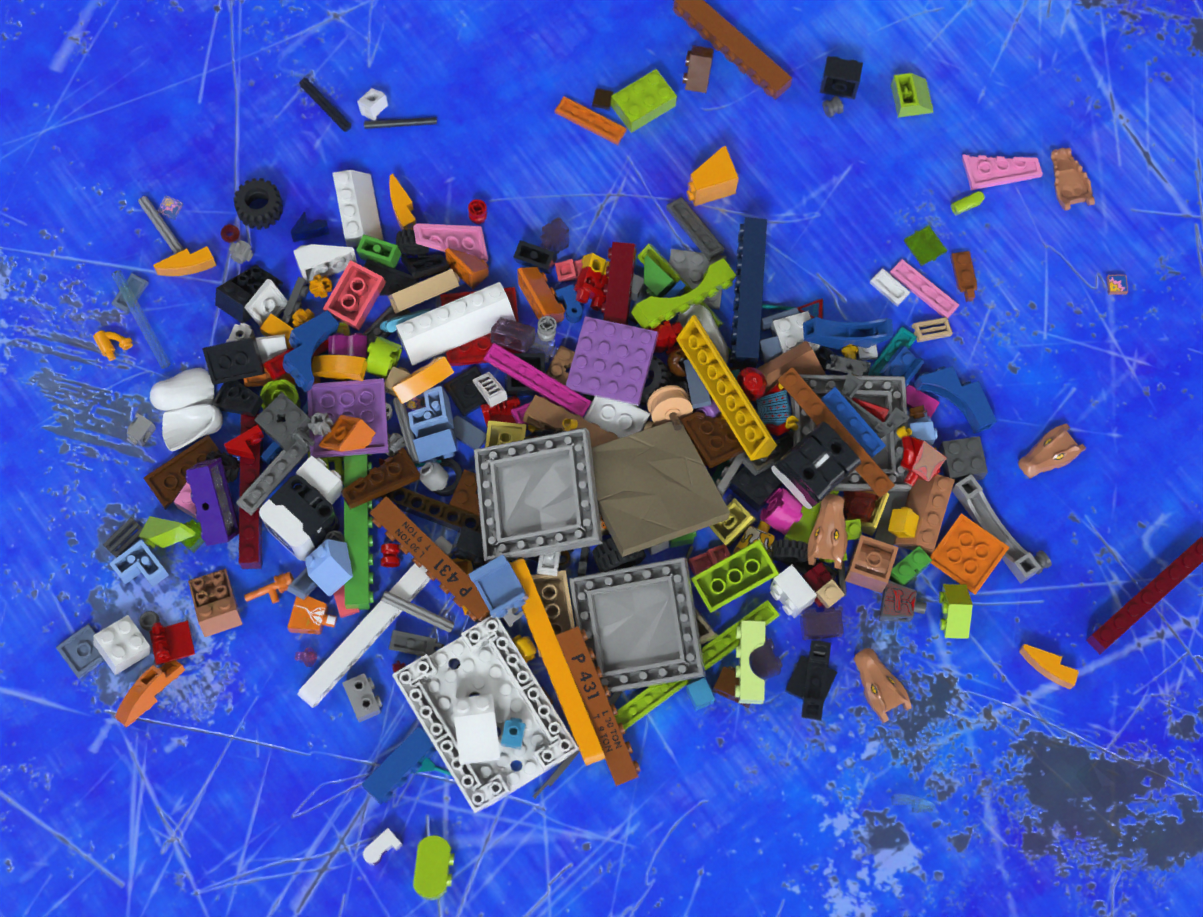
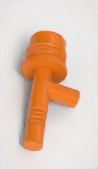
M291 572L282 573L278 576L275 575V582L245 594L246 602L269 593L272 604L278 603L280 600L276 590L278 589L281 594L287 591L288 586L294 581Z

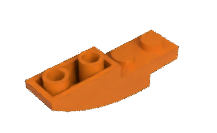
M176 660L163 664L159 669L152 665L134 683L124 697L115 715L116 720L125 727L135 722L138 717L158 702L155 695L185 671L183 665Z

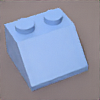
M326 539L305 558L308 576L328 596L333 595L353 577L347 543Z

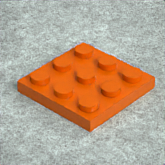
M961 513L931 554V564L959 584L967 585L968 590L976 595L1010 547Z

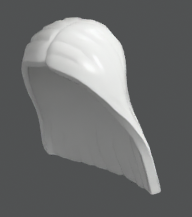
M193 368L154 384L150 391V401L155 408L163 411L195 405H211L214 401V385L206 369Z
M203 404L164 412L162 436L166 447L170 451H175L202 436L216 433L223 424L221 411L214 405Z

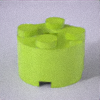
M377 337L375 342L370 343L367 350L370 354L368 359L366 358L368 364L366 372L386 380L392 367H397L402 349H400L402 345L383 337Z
M285 379L272 380L265 384L260 392V397L264 400L261 405L263 410L281 393L300 408L301 401L296 387Z

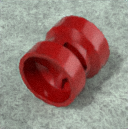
M476 199L469 203V219L475 224L483 223L487 218V207L484 201Z
M398 544L381 545V553L383 554L381 566L389 568L400 566V558L398 557L400 548Z

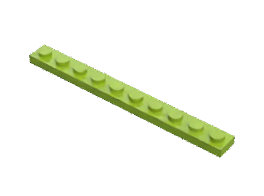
M768 600L720 634L719 637H716L701 648L705 671L734 651L736 646L740 645V639L736 638V627H740L741 621H763L766 627L780 616ZM693 679L648 687L617 710L618 715L615 716L617 723L622 722L624 730H627L689 684L688 682Z

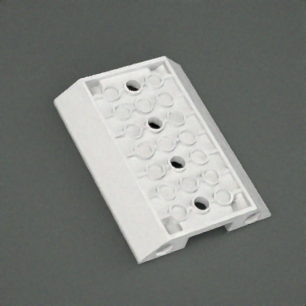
M490 616L461 633V637L429 656L427 654L392 674L474 813L495 804L560 764L579 750L497 617L493 618ZM452 659H457L460 661V666L457 669H451L449 662ZM472 693H478L479 695L492 694L496 726L501 729V735L498 736L500 759L460 765L452 699L469 697ZM510 718H518L522 720V723L526 724L521 750L501 746L505 720L510 721ZM516 760L522 764V769L517 772L513 771L510 767L511 763Z

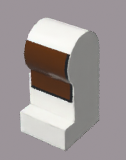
M387 828L365 848L363 857L368 864L377 865L382 860V856L392 847L397 851L403 845Z

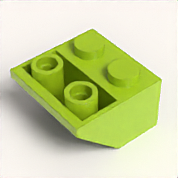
M913 73L894 75L891 90L898 118L933 113L926 79Z

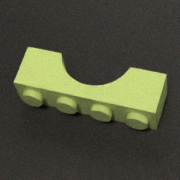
M741 621L740 627H736V638L740 639V645L736 646V658H739V666L736 665L735 677L739 678V685L735 686V697H739V703L763 704L765 680L757 677L752 672L749 665V656L756 648L763 646L765 643V622Z

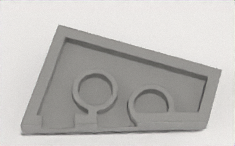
M746 452L731 458L729 461L731 466H726L721 474L722 480L718 479L715 485L722 497L730 485V481L743 464L742 462L747 455Z

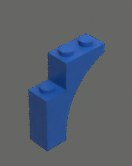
M328 310L291 330L289 342L294 350L284 355L282 365L284 370L294 378L297 386L301 387L305 392L311 390L314 383L311 369L312 355L329 336H333L338 330L339 323Z
M814 317L803 323L804 341L836 350L849 344L867 349L892 338L893 326L892 319L889 318L866 322H838Z
M943 366L932 373L928 371L923 372L914 383L916 390L938 394L953 403L964 414L974 434L991 429L997 422L979 381L974 383L969 381L961 385L953 366L948 368Z

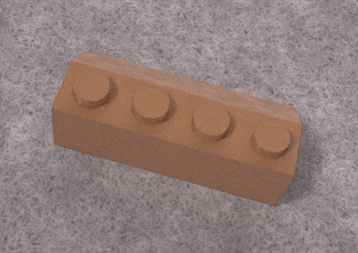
M937 474L928 482L918 479L914 487L911 486L905 507L911 508L914 513L919 515L915 538H898L896 536L894 545L912 551L920 546L928 556H931L936 546L955 479Z

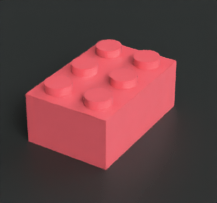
M350 260L323 310H328L335 319L359 331L384 288L386 281L382 276Z

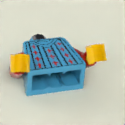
M777 383L763 394L760 399L756 400V412L770 434L779 436L788 431L798 429L799 426L795 422H798L799 419L790 415L787 393L780 383Z

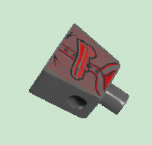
M888 581L883 590L879 621L909 622L912 620L914 612L925 614L927 603L916 601V590Z

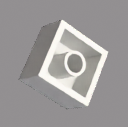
M808 311L772 321L770 330L773 336H778L782 354L805 342L803 323L811 319ZM808 342L814 353H816L820 345Z
M311 455L295 473L303 477L324 498L333 504L341 496V491L344 489L343 481L340 479L341 476L335 470H328L326 463L319 457L315 459Z
M793 565L777 575L770 586V593L773 598L779 600L784 605L782 608L786 614L792 615L793 618H796L808 609L817 596Z
M129 615L93 635L94 646L115 675L150 655V645Z

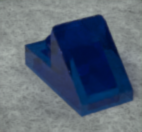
M305 211L290 231L293 242L330 234L326 220H315L308 224Z

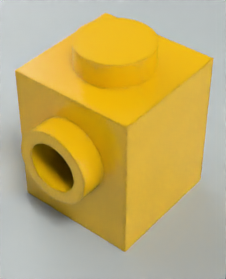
M909 507L893 509L888 531L898 538H915L919 515L914 513Z

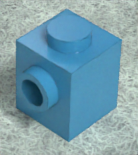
M695 678L688 682L689 685H687L686 691L695 711L714 703L715 698L705 678L701 680Z
M510 718V721L505 720L501 746L521 750L526 724L522 723L521 719Z

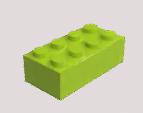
M758 539L693 576L691 580L711 613L779 575L780 572L762 540Z

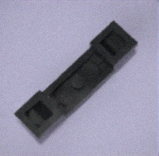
M811 640L801 718L818 721L822 719L831 643Z

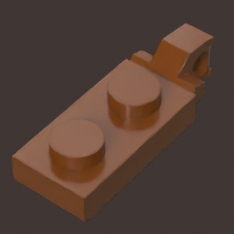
M970 251L952 253L950 258L957 289L960 290V293L964 292L966 302L974 301V291L977 290V282Z

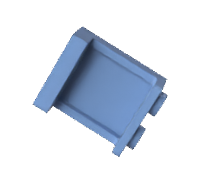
M503 554L468 574L472 582L475 583L493 618L497 617L499 619L506 616L508 610L513 607L517 609L526 603L525 600L529 599L507 557Z

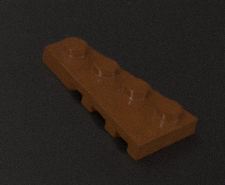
M209 435L144 477L145 482L165 510L173 503L186 484V470L198 462L205 461L209 452L219 451Z
M404 447L394 457L390 456L384 460L385 463L380 467H374L370 470V474L364 478L360 477L341 491L342 497L350 509L420 479V473Z

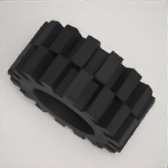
M403 229L398 231L396 245H398L401 254L418 256V254L429 252V247L416 244L414 230L408 229L406 231Z
M209 452L205 461L221 458L227 483L230 481L234 482L240 469V461H237L238 458L233 457L232 454L227 455V452Z
M789 539L775 540L772 545V559L783 563L806 562L808 544Z

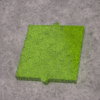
M930 226L920 231H915L913 235L904 239L905 244L921 266L932 260L935 261L937 257L947 252Z

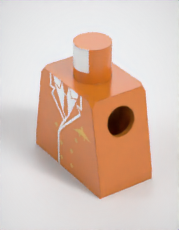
M296 596L287 628L291 633L320 635L324 626L335 627L337 616L327 614L329 608L324 602L307 596L304 600Z

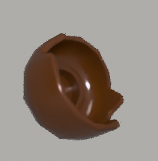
M682 348L671 351L667 359L670 372L678 378L686 376L684 360H688Z

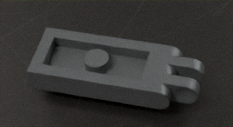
M298 277L282 317V321L289 326L293 322V314L302 307L301 301L303 297L307 296L309 290L306 279Z
M392 630L388 649L419 656L426 654L429 656L436 652V647L443 648L444 644L437 643L436 638Z

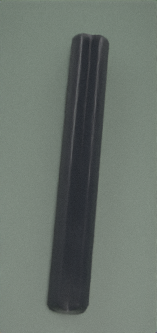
M303 78L299 82L300 87L344 132L351 129V123L307 78Z

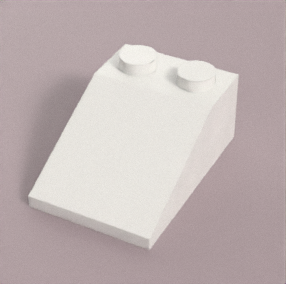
M310 244L302 245L293 251L301 276L306 279L307 284H309V281L314 280L313 276L320 274L321 276L326 275L328 277L344 271L350 260L357 263L353 247Z
M492 694L452 699L460 765L500 759Z

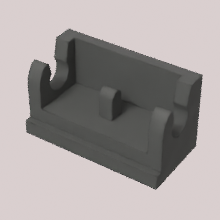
M834 354L830 355L831 363H827L826 366L830 374L847 375L851 373L854 376H868L871 366L870 362Z

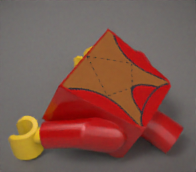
M902 426L897 428L896 431L903 444V458L900 465L908 471L904 482L914 487L918 479L928 482L939 474L940 467L947 457L938 452L936 447L933 448L925 441L910 437L912 430L910 428L905 429L906 427Z

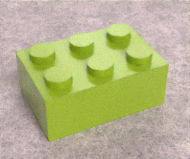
M657 69L613 94L611 96V107L632 133L674 108L677 95Z

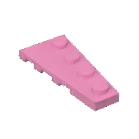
M980 155L978 157L962 156L971 190L1035 179L1042 176L1038 158L1014 157L1011 159L1004 158L1003 156H997L996 158H987Z
M417 223L413 226L416 244L443 252L450 248L475 255L479 260L488 261L482 226Z

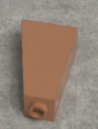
M807 341L756 368L765 375L767 380L764 394L779 383L777 379L791 367L798 374L826 375Z

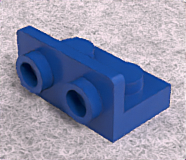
M900 346L879 374L881 376L905 377V386L907 387L912 377L921 370L924 360L916 359L906 346Z

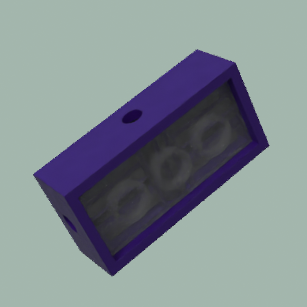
M217 458L198 462L186 470V481L190 484L192 491L191 500L195 503L197 510L196 518L201 524V537L205 541L206 546L229 542L239 534V524L222 460Z

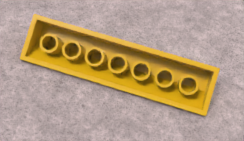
M693 315L676 338L677 342L750 460L768 457L777 444L696 315Z

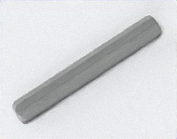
M147 196L139 198L140 206L173 253L176 254L184 250Z
M396 397L393 399L398 421L408 455L415 465L420 463L413 443L415 438L410 428L405 403L401 404Z
M385 591L381 598L383 602L447 632H451L454 628V622L388 591Z

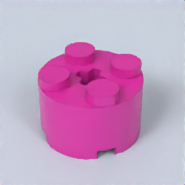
M779 488L767 500L769 505L767 509H762L760 519L785 535L790 530L791 525L794 522H799L802 518L803 513L801 509L803 505L792 493L784 488Z

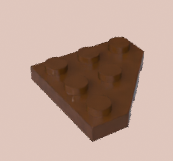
M696 412L680 420L709 469L745 452L725 419L717 417L714 419L704 416L703 413Z

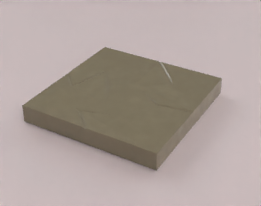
M670 421L592 447L599 513L622 557L723 522L729 518L730 511L681 421L682 428L678 431L674 429Z

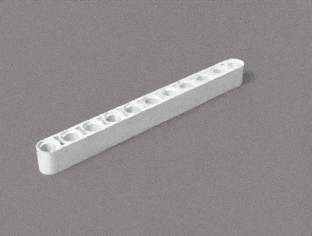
M440 536L434 542L449 558L454 555L450 553L453 545L443 536ZM414 564L389 592L411 602L431 579L425 574L427 570L423 566L419 568ZM381 600L302 686L298 696L312 708L317 706L398 617L402 610Z

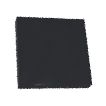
M476 366L443 384L463 417L480 408V405L487 403L473 383V379L482 375Z
M801 655L785 692L803 700L808 658ZM828 667L823 701H825L837 674L836 671Z

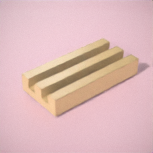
M947 317L912 324V329H915L914 335L917 336V343L950 337L953 334ZM943 323L945 324L944 326L931 327L928 329L920 330L921 327H927Z

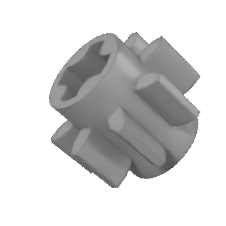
M241 240L237 243L233 242L229 249L231 251L230 254H232L230 256L231 259L240 264H243L245 261L249 262L253 256L251 245Z
M317 412L310 416L311 423H308V426L314 436L317 434L324 436L331 432L330 426L333 425V421L329 418L328 413Z
M388 434L389 453H385L388 456H395L401 448L406 446L404 438L400 434Z

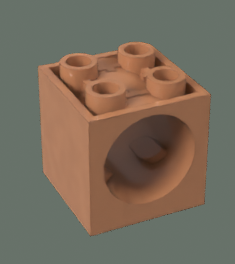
M861 535L855 546L845 581L882 593L888 584L899 547Z

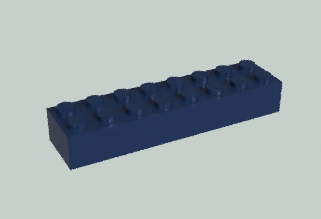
M745 217L744 224H740L738 232L739 245L736 258L738 261L735 273L733 333L731 335L732 349L730 352V363H733V367L756 368L759 358L767 219Z

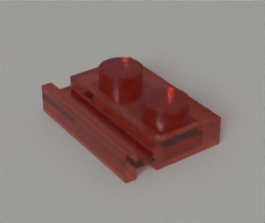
M843 491V512H845L843 515L845 519H860V521L869 522L876 506L875 502L879 497L873 493Z

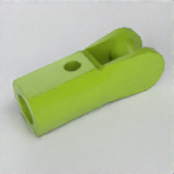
M980 191L952 203L951 209L955 215L961 214L979 206L985 196Z

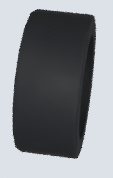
M439 458L436 460L442 461L440 463L442 467H450L455 471L456 479L451 486L433 492L440 496H450L454 494L463 472L455 460Z

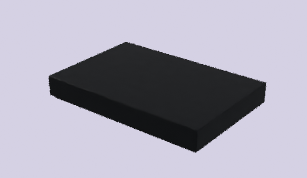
M255 336L202 348L213 385L265 374Z

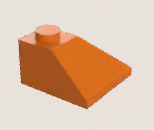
M450 248L445 250L449 268L453 269V272H456L472 290L489 276V266L483 259L479 260L475 255Z
M340 415L331 427V432L326 434L319 446L340 452L364 449L372 442V438L376 433L361 418Z

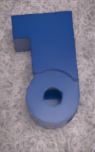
M573 284L555 290L557 302H563L565 306L566 319L571 323L579 322L582 318L583 310L580 302L576 301L577 294Z

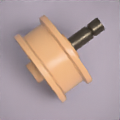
M668 385L657 389L651 394L647 402V408L654 425L658 426L671 421L676 431L682 428L679 419L681 420L693 412L686 391L675 385Z

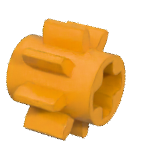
M319 274L313 276L314 280L309 281L310 292L315 298L319 296L321 298L327 297L328 292H332V282L326 275L321 276Z
M302 308L298 309L292 316L294 320L292 322L293 326L296 328L315 317L314 313L309 308L306 311Z

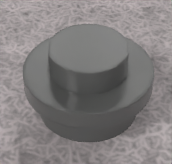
M153 611L144 612L139 620L140 626L147 631H152L154 623H160L159 616Z

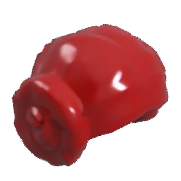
M747 367L739 372L737 381L749 401L760 399L766 390L767 380L760 370Z

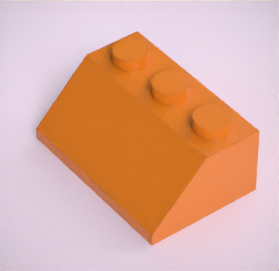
M538 267L517 269L518 285L538 321L544 316L553 317L556 323L563 321L565 309L561 302L558 303L556 301V293L552 287L549 288L547 285L548 280L544 272H540Z

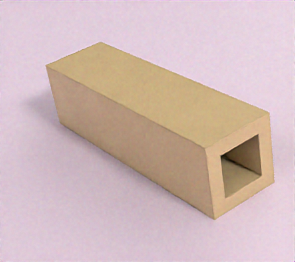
M450 269L393 293L388 298L394 312L398 313L458 287L460 280L457 273Z

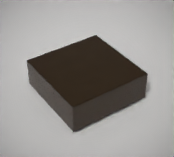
M596 88L592 107L610 110L611 96L614 92Z

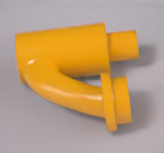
M102 330L93 335L104 357L107 356L109 361H113L116 358L111 339L118 341L119 347L123 350H128L133 346L131 338H125L115 332H105Z

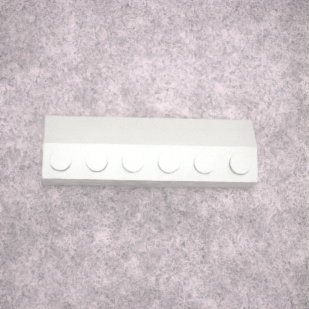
M498 282L396 325V330L413 366L516 322L508 297L501 283Z

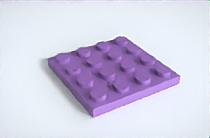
M585 316L566 386L578 393L639 406L657 342L658 332Z
M384 378L313 384L311 390L307 391L309 418L317 412L328 413L329 418L333 421V425L340 415L361 418L376 433L372 438V442L364 449L340 452L321 448L319 444L326 435L317 434L314 436L312 430L309 429V437L315 441L313 447L310 445V456L325 458L389 453Z

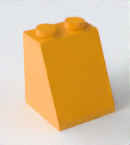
M726 146L719 149L690 174V181L688 182V190L686 192L689 201L693 202L694 207L736 194L739 177Z

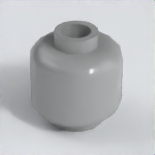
M430 462L421 468L420 481L429 490L437 491L446 487L449 475L440 464Z

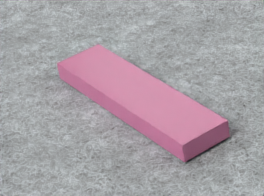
M903 259L890 271L891 276L942 317H947L948 319L959 307L957 302Z

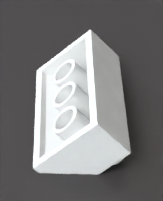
M354 170L333 173L347 247H358L363 234L383 240L371 174Z

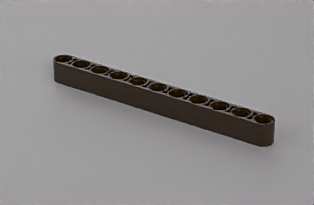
M401 487L375 498L381 502L387 496L400 510L455 531H459L463 526L466 527L468 522H474L476 526L469 529L482 534L480 516ZM399 494L404 496L401 501L394 499ZM416 501H420L422 503V505L418 508L412 506V504ZM433 508L440 509L438 514L430 513ZM451 515L458 516L456 521L448 520ZM567 550L561 551V556H564L567 560L559 563L558 570H565L570 564V554ZM540 555L528 557V559L539 562Z

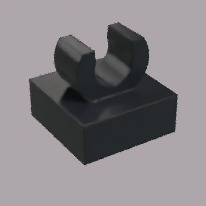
M822 346L815 355L825 372L827 370V363H831L830 355L836 354L830 348Z

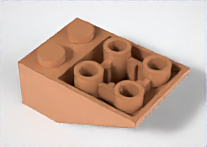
M226 569L188 581L197 620L204 637L243 625Z

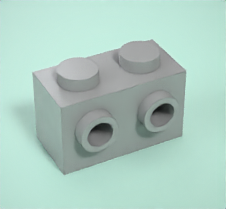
M364 673L343 682L359 723L381 714L379 708L382 707V703L378 695L375 697L373 695L372 689L375 687L371 677L366 678Z

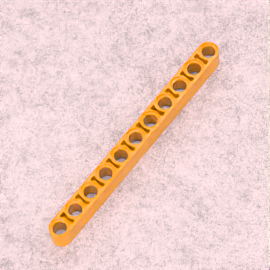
M524 558L510 562L529 597L521 608L584 763L588 766L605 759L597 735Z

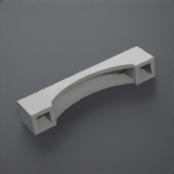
M971 474L958 482L952 492L977 525L1010 547L1002 560L1020 584L1037 574L1041 567L1032 554L1020 546L1006 530L989 505L982 487Z

